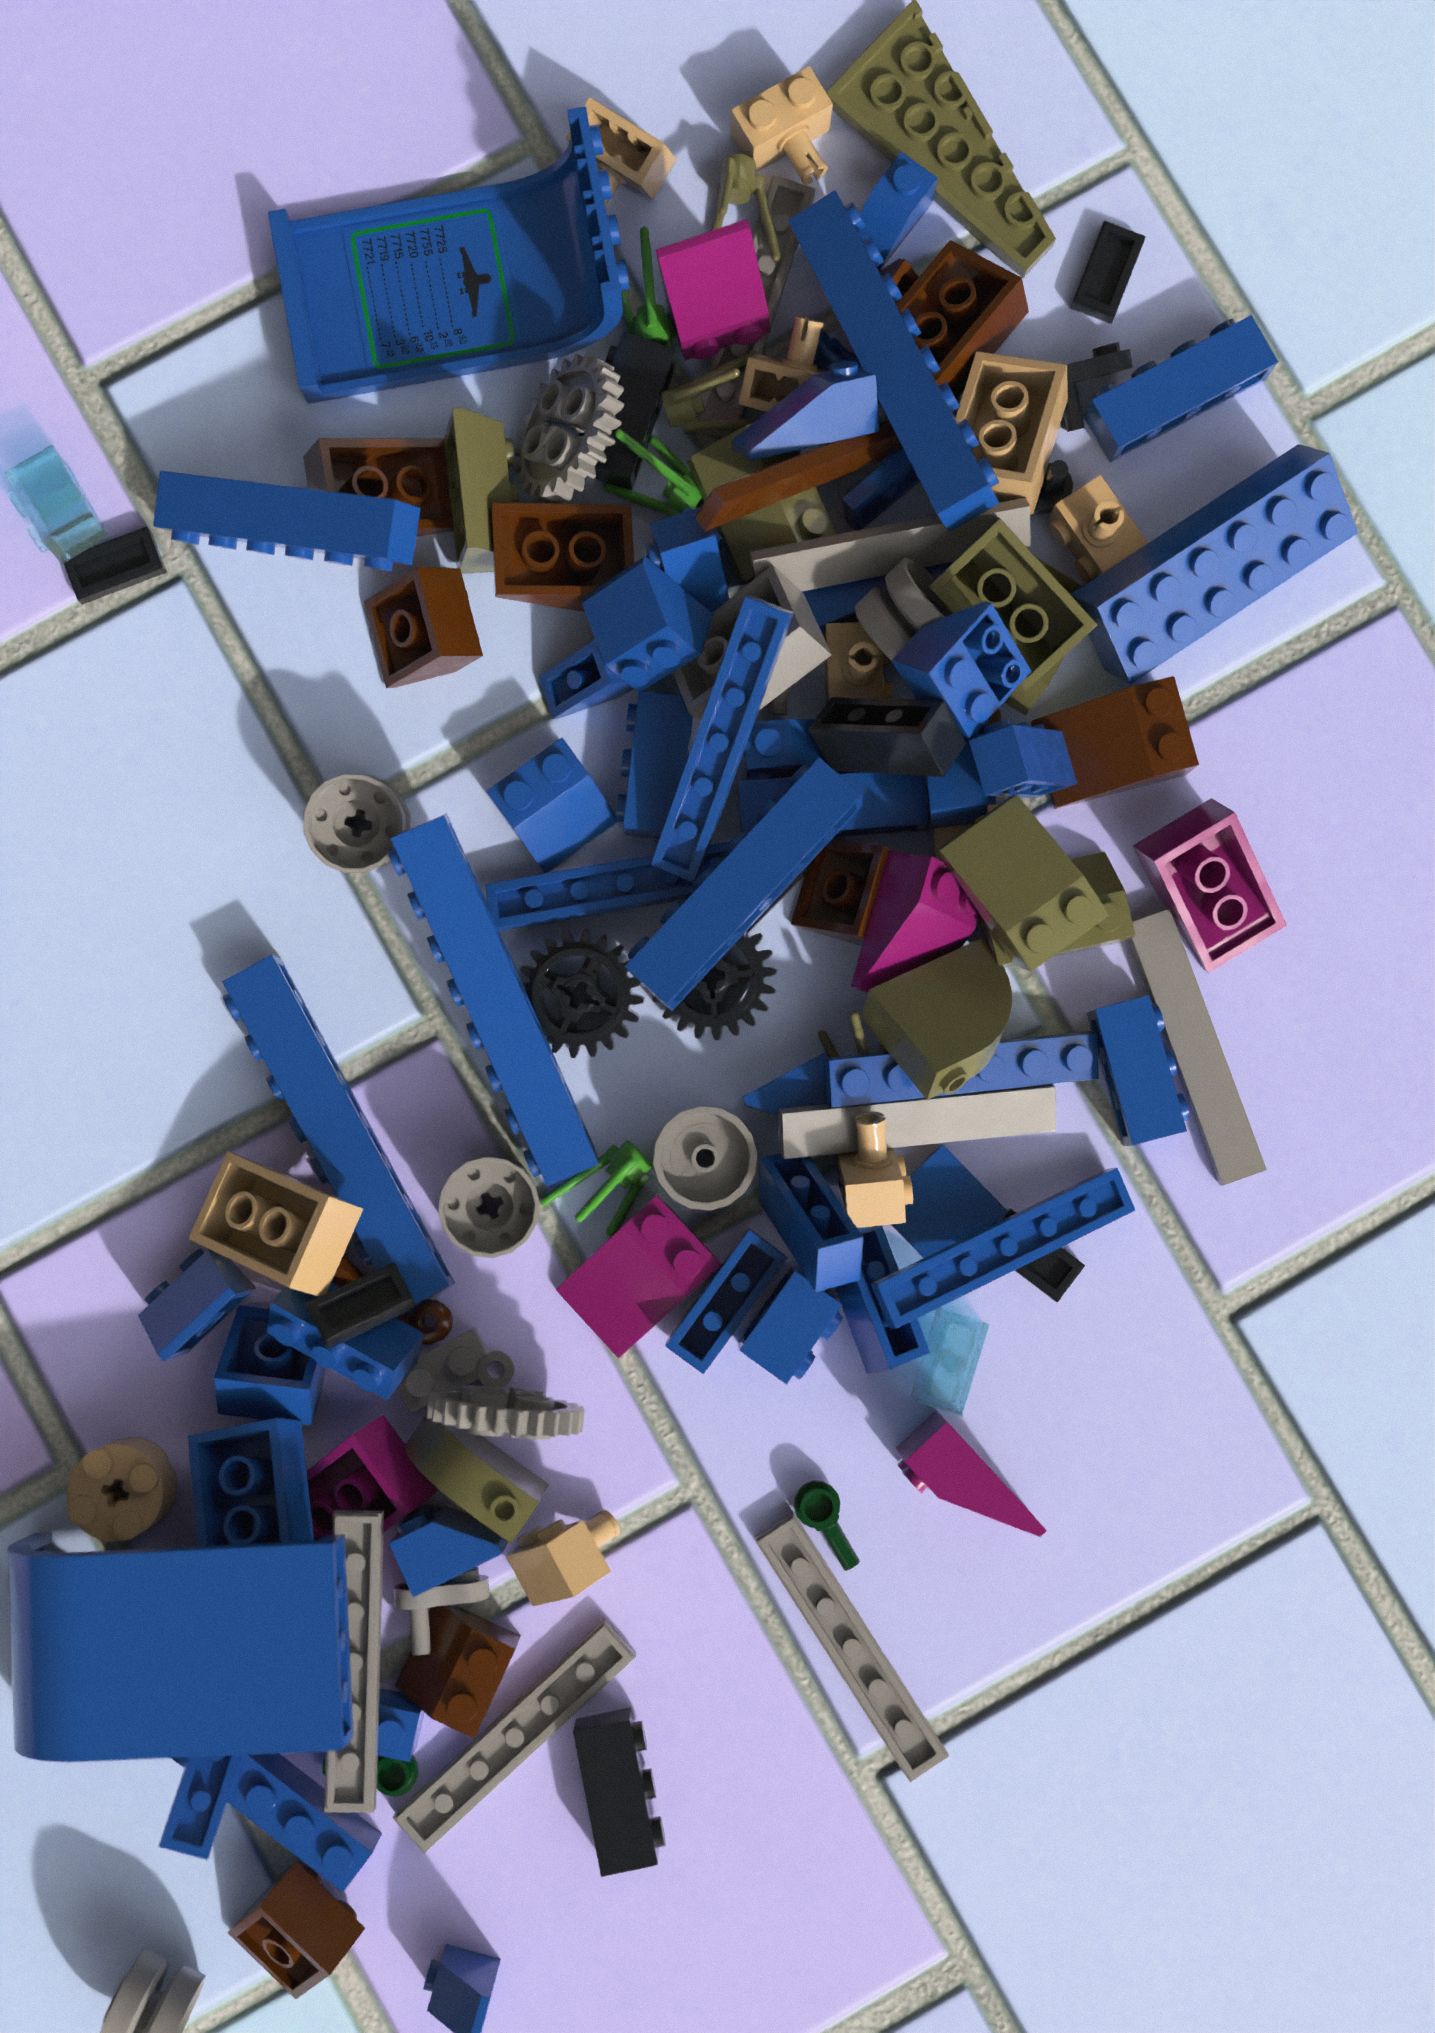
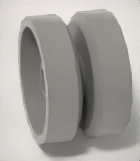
M905 557L885 576L887 590L873 587L854 606L856 616L864 630L890 660L900 652L922 626L954 614L929 587L936 578L924 567Z
M698 1106L681 1111L664 1125L655 1142L653 1165L659 1184L671 1199L689 1209L711 1211L730 1205L746 1192L756 1173L758 1153L752 1133L738 1117L722 1108ZM702 1149H709L715 1157L714 1163L707 1168L699 1166L696 1161V1155Z
M144 1947L127 1976L124 1977L107 2009L103 2019L104 2023L99 2033H183L207 1975L190 1967L182 1966L175 1971L164 1992H161L160 1988L169 1967L168 1957Z

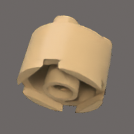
M140 1437L118 1439L89 1452L78 1462L69 1478L67 1486L68 1517L88 1535L99 1540L120 1542L135 1538L159 1522L169 1512L175 1501L178 1479L176 1471H173L171 1463L167 1458L168 1455L158 1444ZM120 1480L124 1481L123 1490L129 1492V1495L126 1497L121 1495V1489L117 1487V1482Z

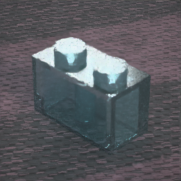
M53 445L4 472L13 488L7 495L18 513L23 518L26 516L30 518L33 525L28 527L27 531L42 553L50 550L63 564L109 537L108 532L71 467Z
M943 1307L936 1309L926 1342L930 1353L922 1356L911 1396L916 1402L962 1416L989 1324L981 1319Z

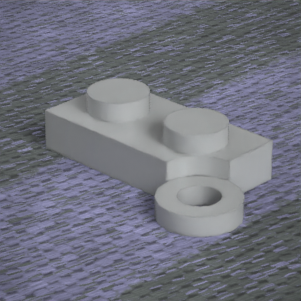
M474 1328L420 1355L417 1364L398 1386V1390L411 1414L428 1405L429 1392H434V1390H457L478 1379L487 1387H504L512 1380L515 1366L508 1354L502 1351L488 1352L477 1329ZM499 1361L503 1364L505 1371L501 1378L490 1377L487 1371L490 1362Z

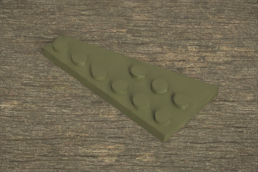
M912 0L826 91L833 103L832 111L891 163H893L900 152H903L935 175L938 180L933 200L1018 275L1024 278L1053 247L1056 237L1030 193L1023 190L1013 172L1014 166L1006 152L1002 154L992 137V128L959 72L953 70L942 51L943 45L935 32L931 33L922 17L923 11L917 0Z

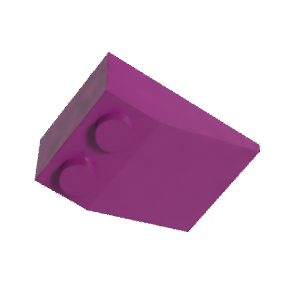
M747 219L655 250L668 312L684 361L692 358L696 360L708 359L715 356L722 348L737 343L739 345H750L759 341L764 334L771 332L767 302L751 229Z
M1210 798L1133 845L1151 885L1166 909L1171 910L1175 924L1207 973L1287 926L1236 813L1216 800Z
M888 852L850 987L868 994L869 989L957 950L965 944L976 928L980 913L946 863L932 856Z
M657 1194L555 1290L617 1358H620L721 1266V1262Z
M937 1410L896 1447V1450L902 1457V1460L897 1464L898 1467L921 1494L929 1488L939 1499L1041 1537L1047 1531Z
M384 1414L352 1434L307 1470L314 1541H318L325 1535H332L333 1512L335 1510L384 1511L385 1532L439 1491L409 1459L404 1449L405 1443Z

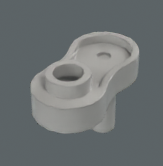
M477 1567L415 1597L412 1596L406 1582L398 1584L393 1588L394 1607L396 1609L409 1610L412 1655L431 1653L428 1608L474 1603L490 1597L489 1577L480 1575L479 1568Z

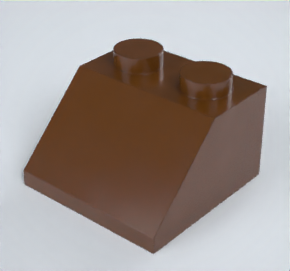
M416 567L364 601L386 688H396L454 673L483 656L460 568Z
M832 839L807 866L790 925L862 946L888 852L896 851L884 845Z
M454 1604L431 1607L429 1609L431 1653L412 1655L411 1648L394 1686L431 1719L475 1739L521 1636Z
M297 1861L272 1882L227 1932L295 1999L330 1976L366 1929L357 1920V1914L349 1904L342 1900H336L322 1886L323 1883L319 1875L312 1869L301 1866Z

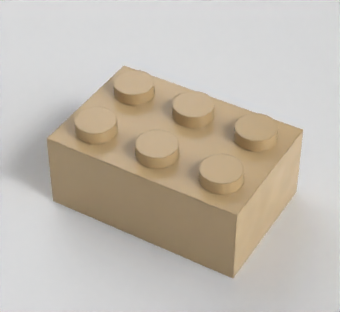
M976 351L961 398L960 407L955 417L958 423L965 419L968 421L980 444L972 449L976 459L979 461L986 457L1000 483L994 485L992 489L998 501L1004 502L1026 497L1030 505V514H1034L1068 400L1066 364Z
M227 1151L188 1239L282 1285L320 1297L326 1294L363 1208L264 1164Z

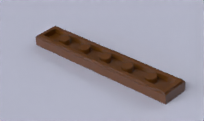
M884 421L879 423V432L825 444L715 487L698 511L695 519L704 532L881 461L895 450L900 451L903 447L890 421Z

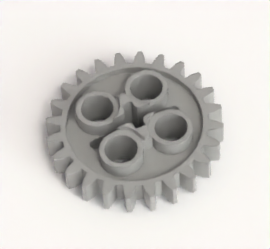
M586 353L584 357L575 354L572 362L567 359L563 360L561 372L554 368L551 370L550 383L548 385L544 382L540 383L541 394L538 399L531 397L530 404L532 410L521 418L526 423L525 428L516 434V437L521 439V444L514 450V455L519 457V459L513 466V470L519 473L515 481L522 485V492L543 503L552 502L560 504L562 498L568 501L572 499L574 489L580 492L584 490L585 478L587 476L593 479L596 477L595 465L598 461L601 463L606 462L607 458L603 451L606 446L615 444L614 438L610 435L612 430L621 425V421L616 419L615 415L624 407V403L617 400L624 391V387L617 384L621 376L613 371V366L589 353ZM552 423L561 424L578 433L585 432V434L583 436H577L557 426L550 425Z
M464 1385L461 1389L457 1390L444 1389V1391L434 1390V1392H429L426 1418L431 1419L433 1422H441L442 1425H456V1428H464V1432L473 1435L501 1438L503 1433L510 1435V1438L549 1440L551 1437H557V1435L570 1436L571 1434L578 1435L579 1432H583L585 1409L584 1406H578L577 1403L546 1397V1393L541 1391L510 1387L509 1393H507L501 1386Z

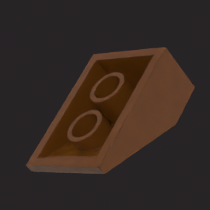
M318 438L303 456L308 489L395 499L419 507L421 509L417 537L453 531L444 438Z
M491 503L496 598L584 612L581 604L584 596L634 564L631 505Z
M1174 676L1128 687L1031 721L1032 726L1043 724L1045 729L1062 731L1077 784L1050 793L1054 809L1186 776L1199 765Z

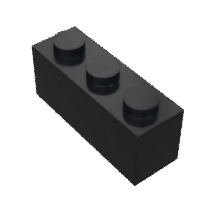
M623 332L618 347L611 345L605 360L606 363L614 367L613 371L621 376L617 384L624 387V391L617 399L624 403V407L615 415V418L621 421V425L612 430L610 436L614 438L615 444L605 447L603 452L607 460L605 463L597 462L595 465L596 477L594 479L633 491L643 459L615 436V431L617 429L623 430L646 449L648 448L663 405L661 391L669 388L676 368V355L674 348Z
M831 697L808 729L826 762L835 771L944 777L966 745L944 700Z
M631 1707L576 1718L573 1735L601 1877L658 1865L659 1847L666 1846V1838L661 1816L653 1817L650 1799L657 1798L652 1768L643 1769L640 1751L647 1750L643 1721L634 1722Z

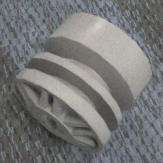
M343 774L325 781L311 794L304 811V835L311 851L325 865L342 873H365L390 864L391 860L387 849L394 847L390 838L411 829V814L404 797L390 783L370 775ZM363 810L365 811V819L372 822L371 830H363L359 836L357 835V827L350 825L351 817L360 816Z
M487 1156L466 1162L450 1175L441 1190L438 1212L443 1231L456 1247L472 1256L495 1258L512 1253L528 1240L537 1225L540 1201L535 1183L524 1168L506 1158ZM489 1192L492 1198L500 1196L503 1199L504 1204L498 1208V1217L492 1218L488 1212L480 1214L477 1207L483 1203L482 1194Z

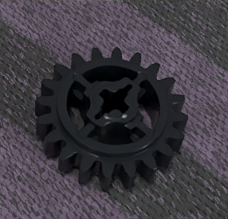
M589 929L583 930L579 942H575L570 930H566L562 935V946H559L552 937L545 939V945L548 950L547 955L537 949L531 950L530 955L537 963V966L523 965L520 967L519 970L530 978V982L522 984L546 1038L551 1036L554 1039L552 1044L553 1053H557L564 1043L569 1044L571 1058H575L578 1055L581 1045H585L588 1054L591 1057H595L598 1050V1041H601L611 1051L615 1047L612 1033H616L623 1038L629 1036V1030L623 1024V1020L638 1022L640 1016L630 1009V1005L643 1003L645 997L632 993L631 988L641 983L635 977L628 975L625 965L630 960L625 962L619 960L625 947L623 944L609 951L606 948L608 944L607 934H603L597 940V943L593 944L591 943ZM571 956L586 957L583 966L576 974L560 975L550 971L558 961ZM602 964L610 971L615 980L617 1000L609 997V994L603 991L599 984L598 977ZM581 982L587 984L586 993L592 996L591 999L593 1000L585 999L578 1005L573 1002L574 994L567 987H576ZM544 988L551 990V993L557 996L560 1001L562 1010L559 1021L553 1018L546 1007L543 993ZM601 1012L610 1016L609 1020L596 1028L589 1030L574 1029L578 1019L585 1013Z
M746 931L735 943L745 955L749 965H731L722 957L715 967L717 970L724 971L725 979L717 981V989L711 990V984L702 980L694 987L699 990L704 1002H706L707 1014L695 1010L683 999L673 1011L667 1008L662 1017L669 1019L679 1014L680 1020L677 1030L680 1032L687 1029L691 1023H694V1035L697 1039L703 1037L707 1027L711 1028L715 1040H721L724 1026H727L734 1036L740 1035L738 1024L740 1019L750 1026H755L756 1020L751 1010L755 1008L767 1012L769 1009L766 1003L760 999L761 994L776 993V989L765 984L764 979L778 974L777 969L763 966V962L774 953L772 950L757 951L756 947L764 937L761 933L746 938ZM750 982L747 993L742 1001L733 1009L725 1012L724 1001L729 989L736 984ZM655 996L652 998L653 1002H661Z

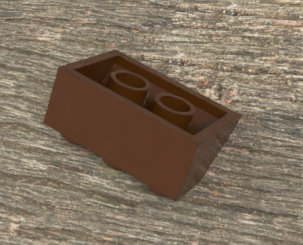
M949 240L904 294L903 298L896 304L900 312L907 308L910 310L921 331V334L914 338L919 349L928 345L941 369L933 374L938 386L947 381L956 399L965 389L976 351L994 354L1029 312L1022 277L952 240Z

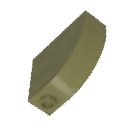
M981 938L869 989L861 1019L926 1100H929L943 1092L946 1094L956 1092L967 1080L977 1075L991 1061L1010 1017L1012 988L1004 966L998 965L993 950Z
M426 1414L404 1445L407 1456L416 1468L448 1498L506 1541L512 1543L540 1504L549 1484L483 1436L466 1433L464 1428H456V1425H442L441 1422H433L431 1419L426 1418Z

